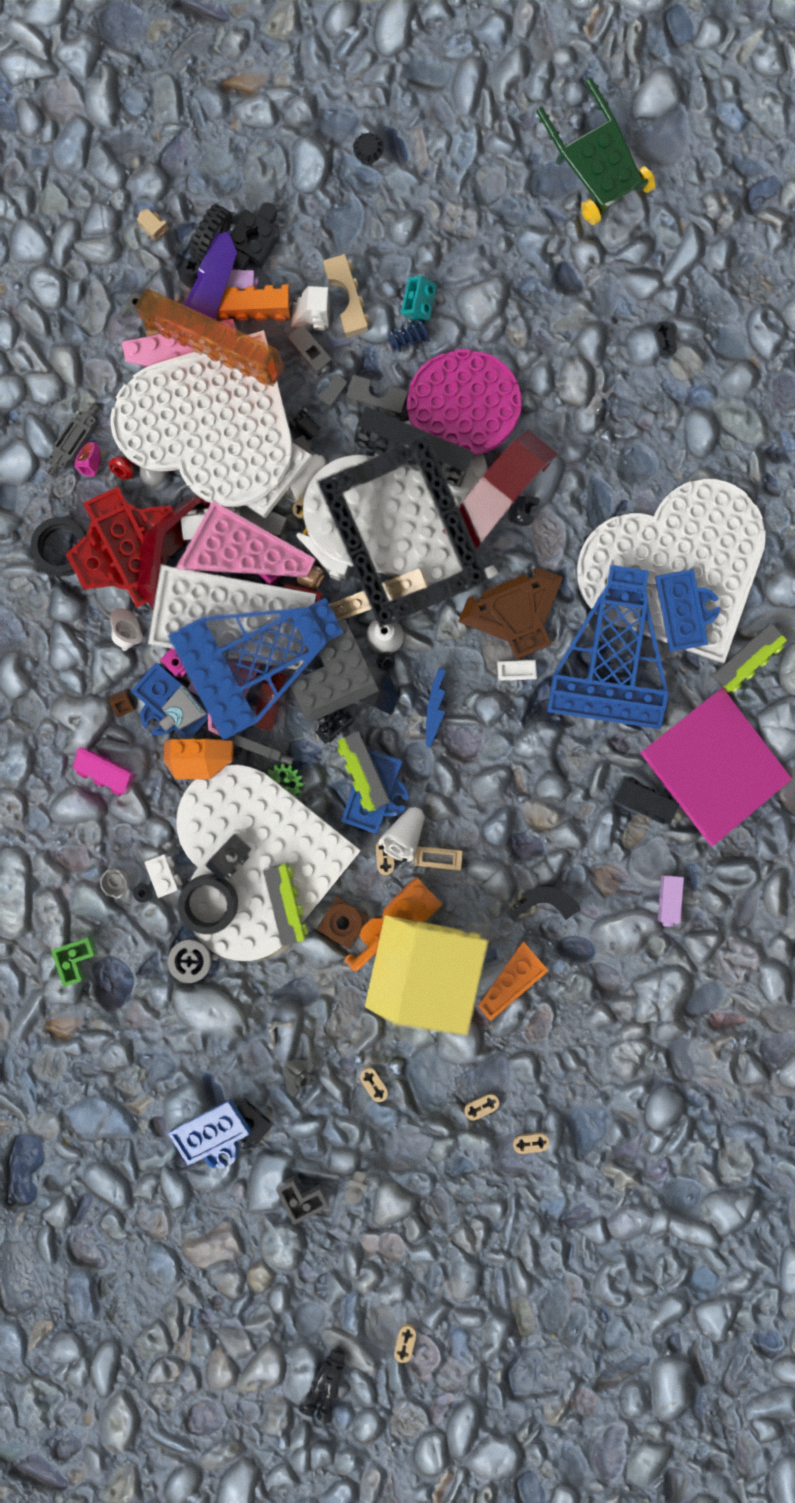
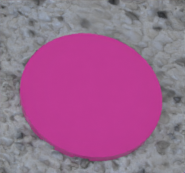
M458 349L446 354L441 353L427 361L414 375L407 395V413L412 426L473 451V456L489 452L501 445L514 431L521 413V392L517 379L511 370L496 357L485 352L471 351V349Z

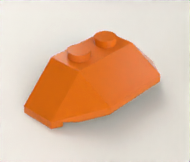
M171 739L164 742L163 761L175 779H212L227 764L233 761L234 741Z

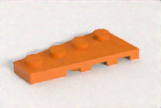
M522 941L478 1004L479 1009L490 1021L549 971L524 941Z

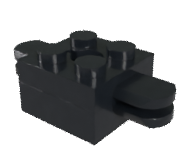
M263 203L256 215L245 209L230 236L238 253L232 270H246L250 262L262 268L280 238L279 228L273 225L277 218V209L272 203Z

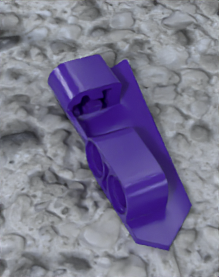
M229 232L216 234L197 271L198 278L180 310L181 314L210 331L213 329L238 253Z

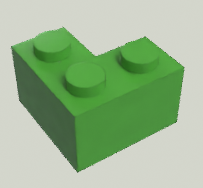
M93 936L51 950L63 987L86 979L81 960L98 954Z

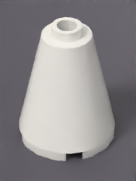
M311 455L312 459L286 491L284 496L290 502L295 503L306 493L313 477L327 465L322 455Z
M375 619L366 630L367 644L377 654L384 652L393 653L403 643V629L397 621L379 628ZM386 630L388 633L384 635L381 631Z
M417 807L408 808L381 836L379 845L382 844L384 846L383 851L386 854L400 861L403 858L408 859L407 862L413 860L425 819L421 809Z

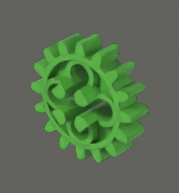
M282 764L281 768L274 765V771L268 769L269 776L277 783L282 782L280 773L282 771L286 772L284 782L294 781L296 786L295 788L290 786L284 788L299 799L296 794L303 793L299 787L304 786V783L299 781L303 776L296 775L299 771L298 769L292 771V765L286 768L285 764Z

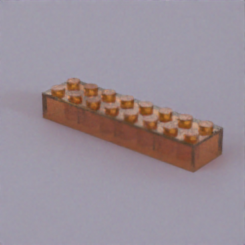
M148 288L145 289L135 305L139 318L143 320L144 326L152 332L157 331L166 339L172 338L183 347L187 345L194 352L200 355L203 353L214 362L220 361L231 370L235 368L246 377L252 376L263 385L274 386L285 368L276 348Z

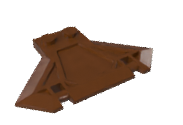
M537 568L533 570L535 576L528 578L525 573L481 592L483 598L477 601L473 595L467 598L458 622L507 641L516 660L549 647L551 642L544 624L563 577ZM538 583L540 587L533 589L532 585ZM486 605L487 609L480 611L479 608Z

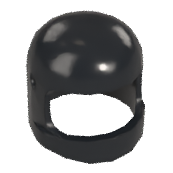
M519 495L509 507V521L518 526L531 525L535 517L530 515V511L533 506H539L540 498Z

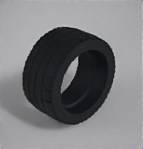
M54 517L47 519L38 525L32 534L30 546L33 558L43 570L52 575L62 577L74 575L75 572L70 563L55 565L47 560L43 549L45 540L58 529L72 531L79 541L87 535V532L77 522L69 518Z
M205 874L192 879L184 886L178 898V913L181 921H183L188 929L198 934L208 935L222 931L232 922L238 909V897L232 884L226 879L221 881L213 874ZM205 885L219 889L227 902L224 916L213 923L197 919L189 905L192 893L197 888Z

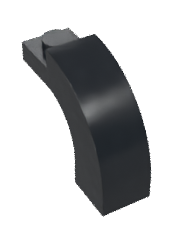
M544 885L535 886L523 891L522 894L525 900L520 899L512 905L513 909H511V912L517 918L538 903H548L553 905L561 916L567 920L581 910V907L574 898L563 890Z

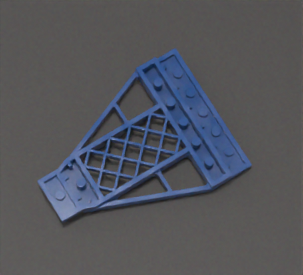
M615 565L609 566L607 584L553 673L547 712L656 729L662 728L669 692L666 686L646 592L648 570ZM604 604L611 605L604 610ZM617 606L627 607L630 609H628L626 612L622 614L617 608ZM614 607L619 617L610 622L605 612ZM633 610L639 619L630 625L624 615ZM596 612L597 618L592 647L590 649L575 647L582 632ZM603 616L608 625L600 630ZM622 618L627 628L618 633L613 624ZM645 620L649 628L655 655L654 659L639 655ZM638 623L636 634L632 627ZM610 626L616 633V636L607 641L601 632ZM630 629L635 639L626 644L621 635ZM600 635L605 644L597 649ZM619 638L624 647L615 652L609 643ZM635 642V648L633 653L629 646ZM608 646L613 655L604 660L598 651ZM627 648L632 658L623 663L617 654ZM572 649L586 651L591 655L588 675L585 679L559 675V671ZM597 654L602 663L594 668ZM616 657L621 666L612 671L607 662ZM639 660L656 662L662 686L661 690L635 686ZM632 661L630 672L625 665ZM605 665L610 674L601 679L596 670ZM624 668L629 677L620 682L615 673ZM593 673L595 674V676L598 678L599 681L592 680V679H593ZM613 676L618 684L604 681ZM629 680V685H623Z
M323 598L308 607L204 616L186 624L167 636L222 740L257 723L323 648L327 641L342 634L343 631L327 599ZM280 615V617L248 633L239 620L241 617ZM291 617L293 622L287 621L286 619ZM235 618L243 635L219 647L206 622L209 620ZM283 622L293 625L290 636L280 633ZM279 623L277 632L268 629ZM295 628H297L303 640L293 637ZM265 631L276 634L273 645L262 642ZM262 632L260 640L251 638ZM279 635L289 638L286 649L275 646ZM292 639L302 642L299 653L289 650ZM248 640L258 643L255 654L245 651ZM245 641L242 649L233 647ZM261 644L272 647L268 658L258 655ZM304 645H306L308 650L302 653ZM274 648L285 651L282 662L271 659ZM230 649L241 652L238 663L227 660ZM225 650H227L226 655H225V659H224V657H223V655H222V652H224ZM244 653L254 656L251 667L240 664ZM287 653L297 655L285 662ZM257 657L267 660L264 671L254 668ZM303 660L304 662L280 690L276 691L270 679L271 676ZM270 661L280 664L268 670ZM227 662L237 665L234 676ZM239 666L250 669L247 680L236 677ZM252 671L263 673L250 680ZM236 680H239V681H242V682H245V683H243V684H241V685H238V683H237ZM262 680H267L275 695L258 715H254L243 695V691Z

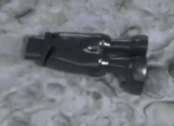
M332 1349L330 1355L326 1356V1360L320 1368L316 1379L312 1382L311 1389L313 1392L311 1396L299 1405L298 1410L302 1414L313 1416L320 1394L324 1392V1397L317 1410L316 1417L324 1423H332L334 1416L330 1410L331 1400L339 1394L338 1388L345 1367V1353Z

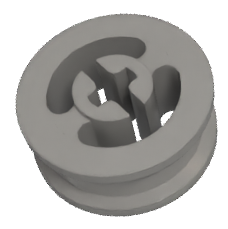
M186 939L176 944L170 951L168 967L171 974L177 980L184 983L197 982L209 972L212 965V955L210 950L201 941ZM186 948L187 953L181 959H187L191 956L192 960L199 959L194 949L200 951L204 960L201 971L198 973L193 972V969L198 966L199 962H193L190 966L189 962L183 961L181 966L186 970V973L182 972L177 965L179 951Z

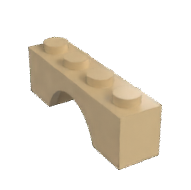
M345 254L324 260L323 265L329 285L342 288L350 299L348 307L340 315L346 339L368 332L370 321L367 313L364 314L362 307L365 306L362 296H358L356 291L359 289L356 277L352 278L351 271H353L351 261L346 259Z

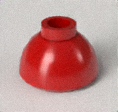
M125 455L116 456L108 463L111 472L115 476L125 480L132 478L134 465Z

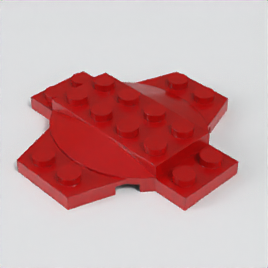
M116 487L83 502L92 522L88 528L87 535L66 554V557L83 590L114 586L128 591L136 608L148 603L137 587L144 535L173 509L170 505L146 509L136 508L134 505L126 503L119 487ZM179 521L164 535L159 575L161 566H166V561L187 541L183 540L182 527Z

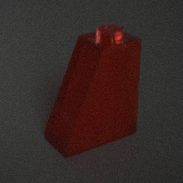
M275 673L271 676L270 679L276 691H279L285 684L287 675ZM263 680L256 715L260 713L275 695L267 680ZM282 695L254 726H258L262 730H273Z

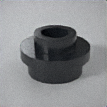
M384 652L379 655L376 664L385 671L391 670L395 665V657L390 652Z
M144 883L137 885L133 890L135 900L140 903L149 901L153 894L151 887ZM140 890H144L146 892V895L144 897H141L139 895Z

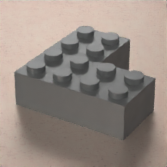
M346 619L338 622L343 633L327 641L318 652L324 667L298 678L290 684L308 724L379 691Z

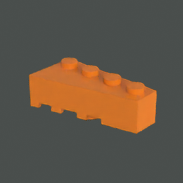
M289 284L282 285L281 289H276L273 285H266L262 290L254 286H247L243 291H240L238 287L226 288L217 318L221 320H228L230 317L238 320L255 318L258 321H266L267 319H274L279 322L286 321V319L291 317Z

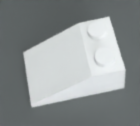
M300 533L297 534L299 543L315 558L320 566L330 575V578L341 581V579L346 580L351 566L328 557L324 551L314 544L310 537Z

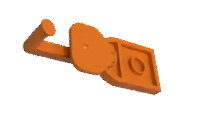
M415 877L386 905L382 918H372L361 928L360 938L368 947L357 958L353 954L347 955L345 962L353 971H358L377 953L385 915L425 922L442 906V903Z

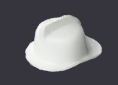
M123 608L114 609L110 614L112 640L123 651H126L135 644H139L143 636L139 622L132 612Z

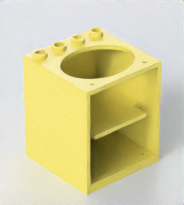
M385 915L365 1007L397 1025L467 1035L488 941L481 939V935L469 932L468 934L452 927Z

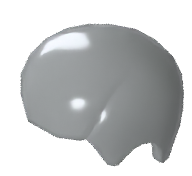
M140 467L139 474L144 484L154 487L164 483L169 475V471H153Z
M111 868L103 873L100 885L106 896L118 899L126 894L129 888V877L121 869Z

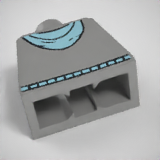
M182 685L162 707L167 716L159 724L165 731L173 725H176L179 730H183L203 719L208 714L187 688Z

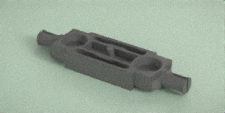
M92 403L87 412L80 410L75 418L72 417L53 445V452L49 456L52 464L46 471L52 477L58 468L67 469L69 464L74 462L80 450L94 432L93 428L97 421L93 416L99 408L96 404Z
M215 733L212 734V735H214V736H217V737L221 738V736H219V735H217V734H215ZM235 734L224 739L225 741H234V745L279 762L292 765L294 758L284 755L282 752L257 743L256 740L251 741Z

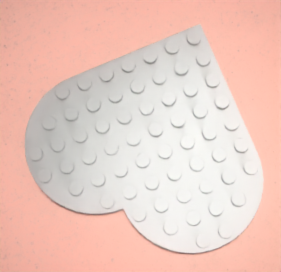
M264 330L148 366L133 375L134 378L127 385L124 384L116 396L117 401L111 411V430L114 440L123 454L133 463L145 469L153 471H173L179 469L189 488L197 496L209 503L215 501L226 507L253 503L275 489L289 468L293 451L292 437Z
M410 420L405 421V423L411 425ZM483 454L472 457L461 487L449 485L458 507L487 472ZM367 455L342 457L324 466L309 483L303 502L304 522L314 544L324 551L328 557L349 566L353 565L316 481L352 465L356 466L374 458ZM407 465L343 493L378 573L398 577L422 567L429 585L462 571L447 535L442 532L443 525L420 471H415Z
M702 479L685 483L665 497L658 506L654 516L640 513L616 516L603 522L590 534L580 551L577 563V580L581 594L592 609L607 584L610 565L648 570L646 592L656 640L667 643L655 576L694 569L697 588L713 590L719 599L715 602L707 600L705 608L712 611L714 608L720 607L718 618L705 626L708 645L684 650L720 663H725L764 551L765 530L762 515L757 505L752 502L748 495L731 483L717 479ZM604 604V610L611 605ZM617 606V608L622 614L626 612L628 609H630L627 607ZM614 607L605 612L610 622L619 617ZM633 610L624 615L630 625L639 619ZM622 618L614 623L616 626L627 628ZM645 620L643 635L650 637L648 624ZM638 623L632 627L636 633L638 629Z
M226 765L212 779H195L182 796L177 811V833L181 846L189 859L198 867L191 880L201 875L213 874L205 864L234 833L251 848V851L247 854L250 856L243 865L239 863L235 867L237 871L230 879L228 877L225 878L232 884L238 897V909L234 919L225 929L218 933L208 935L195 933L201 943L209 950L231 960H257L271 955L282 947L263 874L265 868L287 862L288 866L292 867L294 872L292 882L293 886L296 885L298 888L299 897H297L298 905H302L304 916L301 917L302 921H304L361 851L274 779L250 766ZM226 855V859L233 862V858ZM205 885L199 887L190 897L189 905L192 913L203 922H216L226 912L227 902L225 896L219 889L213 886Z

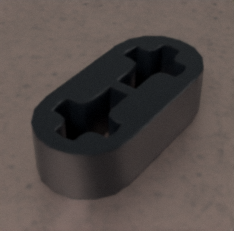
M661 321L654 329V337L659 355L664 359H670L676 353L677 345L671 325L668 322ZM661 327H663L664 330L667 329L665 333V338L663 337V333L658 332ZM665 342H667L668 348H672L670 353L663 351L666 346Z

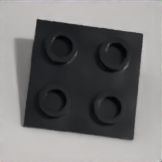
M345 708L339 709L328 722L320 724L315 733L324 744L330 743L336 738L335 734L339 736L338 732L340 730L344 732L342 728L344 727L346 730L353 724L352 721L355 719Z

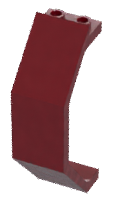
M527 430L509 445L458 507L476 551L512 503L541 470L543 472L546 471L553 459L558 455L530 430Z
M197 495L186 498L144 535L137 587L153 611L158 587L164 535L194 507L201 509L210 507L211 503Z

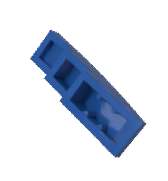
M441 668L437 671L427 707L426 747L428 748L431 747L445 714L444 711L438 709L445 694L444 690L439 689L446 670Z

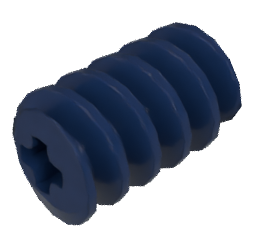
M419 319L416 320L415 325L409 322L408 328L402 325L401 331L396 327L394 334L390 330L387 331V337L393 353L395 348L400 353L401 346L408 350V343L416 347V340L420 344H423V338L428 342L430 341L426 325Z

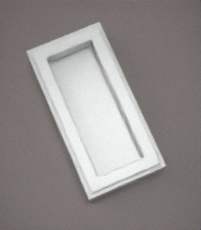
M536 660L497 662L498 681L537 679Z

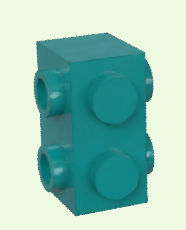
M423 276L408 277L400 314L414 322L417 319L421 322L429 321L437 284Z

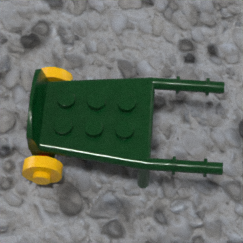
M591 77L585 83L589 88V94L592 93L599 105L598 109L606 117V122L565 146L559 136L560 132L556 131L549 119L550 115L546 114L543 107L537 109L536 113L540 118L539 122L543 123L549 133V139L553 140L559 150L556 164L562 165L565 159L595 199V203L591 199L581 203L584 219L591 225H595L601 221V213L606 212L610 205L629 192L636 189L637 192L643 190L648 193L655 189V177L652 171L645 166L637 169L620 127L608 107L609 102L604 100L598 89L599 85H596Z

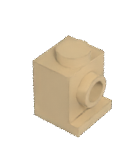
M144 209L139 213L137 221L140 227L155 242L169 230L167 223L156 212L152 214L149 209Z

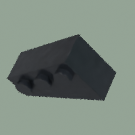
M629 777L627 780L621 779L612 798L613 801L663 825L671 824L679 808L678 803L672 801L673 799L667 795L662 794L661 796L656 794V790L648 786L643 788L637 785L638 782Z

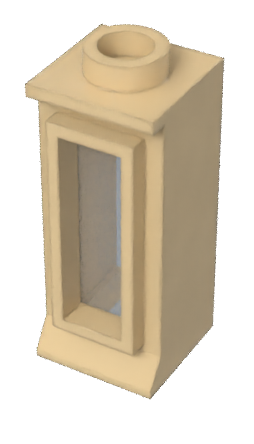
M417 846L415 857L411 861H415L414 866L461 870L463 851Z

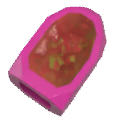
M95 442L87 443L77 455L74 467L82 475L92 477L97 474L101 463L99 445Z

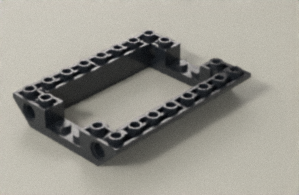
M427 433L393 447L390 451L356 466L352 465L316 481L379 628L489 582ZM416 462L462 571L390 602L343 493Z

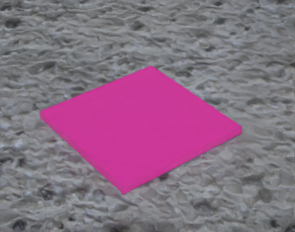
M723 687L640 752L710 846H714L792 780Z

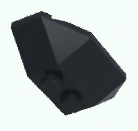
M366 662L379 691L359 700V702L392 715L399 697L388 671Z

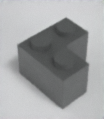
M293 1176L277 1185L276 1191L293 1225L329 1207V1199L321 1184L303 1192L296 1177Z

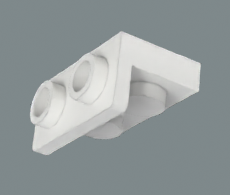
M163 854L144 862L158 898L180 890L182 883L179 875H175L173 871L175 865L171 856L168 857L167 854Z

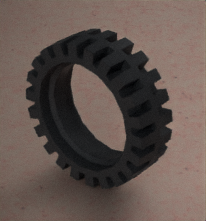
M218 204L212 205L207 210L206 214L202 217V221L200 220L198 228L195 230L196 233L192 237L193 240L189 248L191 256L201 262L203 261L216 234L225 233L230 230L233 218L232 212Z

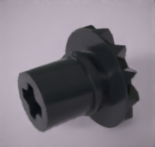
M370 131L365 134L361 133L355 139L353 145L356 158L366 165L374 164L379 160L384 150L383 141L377 134H372Z
M194 257L187 258L179 270L180 279L187 287H193L198 278L197 271L202 263Z
M306 405L302 406L288 422L290 432L296 427L298 431L311 440L321 427L310 415H307L310 408Z

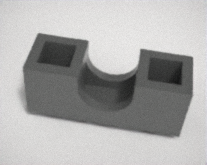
M352 375L346 395V400L351 406H367L386 413V415L395 419L396 417L401 418L408 391L389 386L388 392L384 397L376 398L370 394L371 380Z

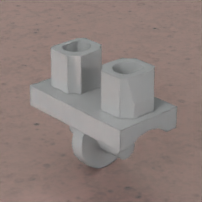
M356 1171L353 1179L347 1181L346 1188L349 1189L345 1193V1198L348 1203H359L362 1199V1194L367 1192L368 1186L364 1185L367 1174Z

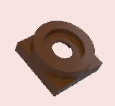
M336 896L317 930L327 935L333 941L350 949L369 915ZM344 916L348 918L349 927L347 929L341 930L337 927L336 921L339 917Z

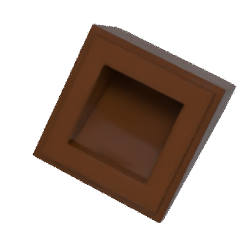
M126 689L109 696V703L117 718L135 710Z

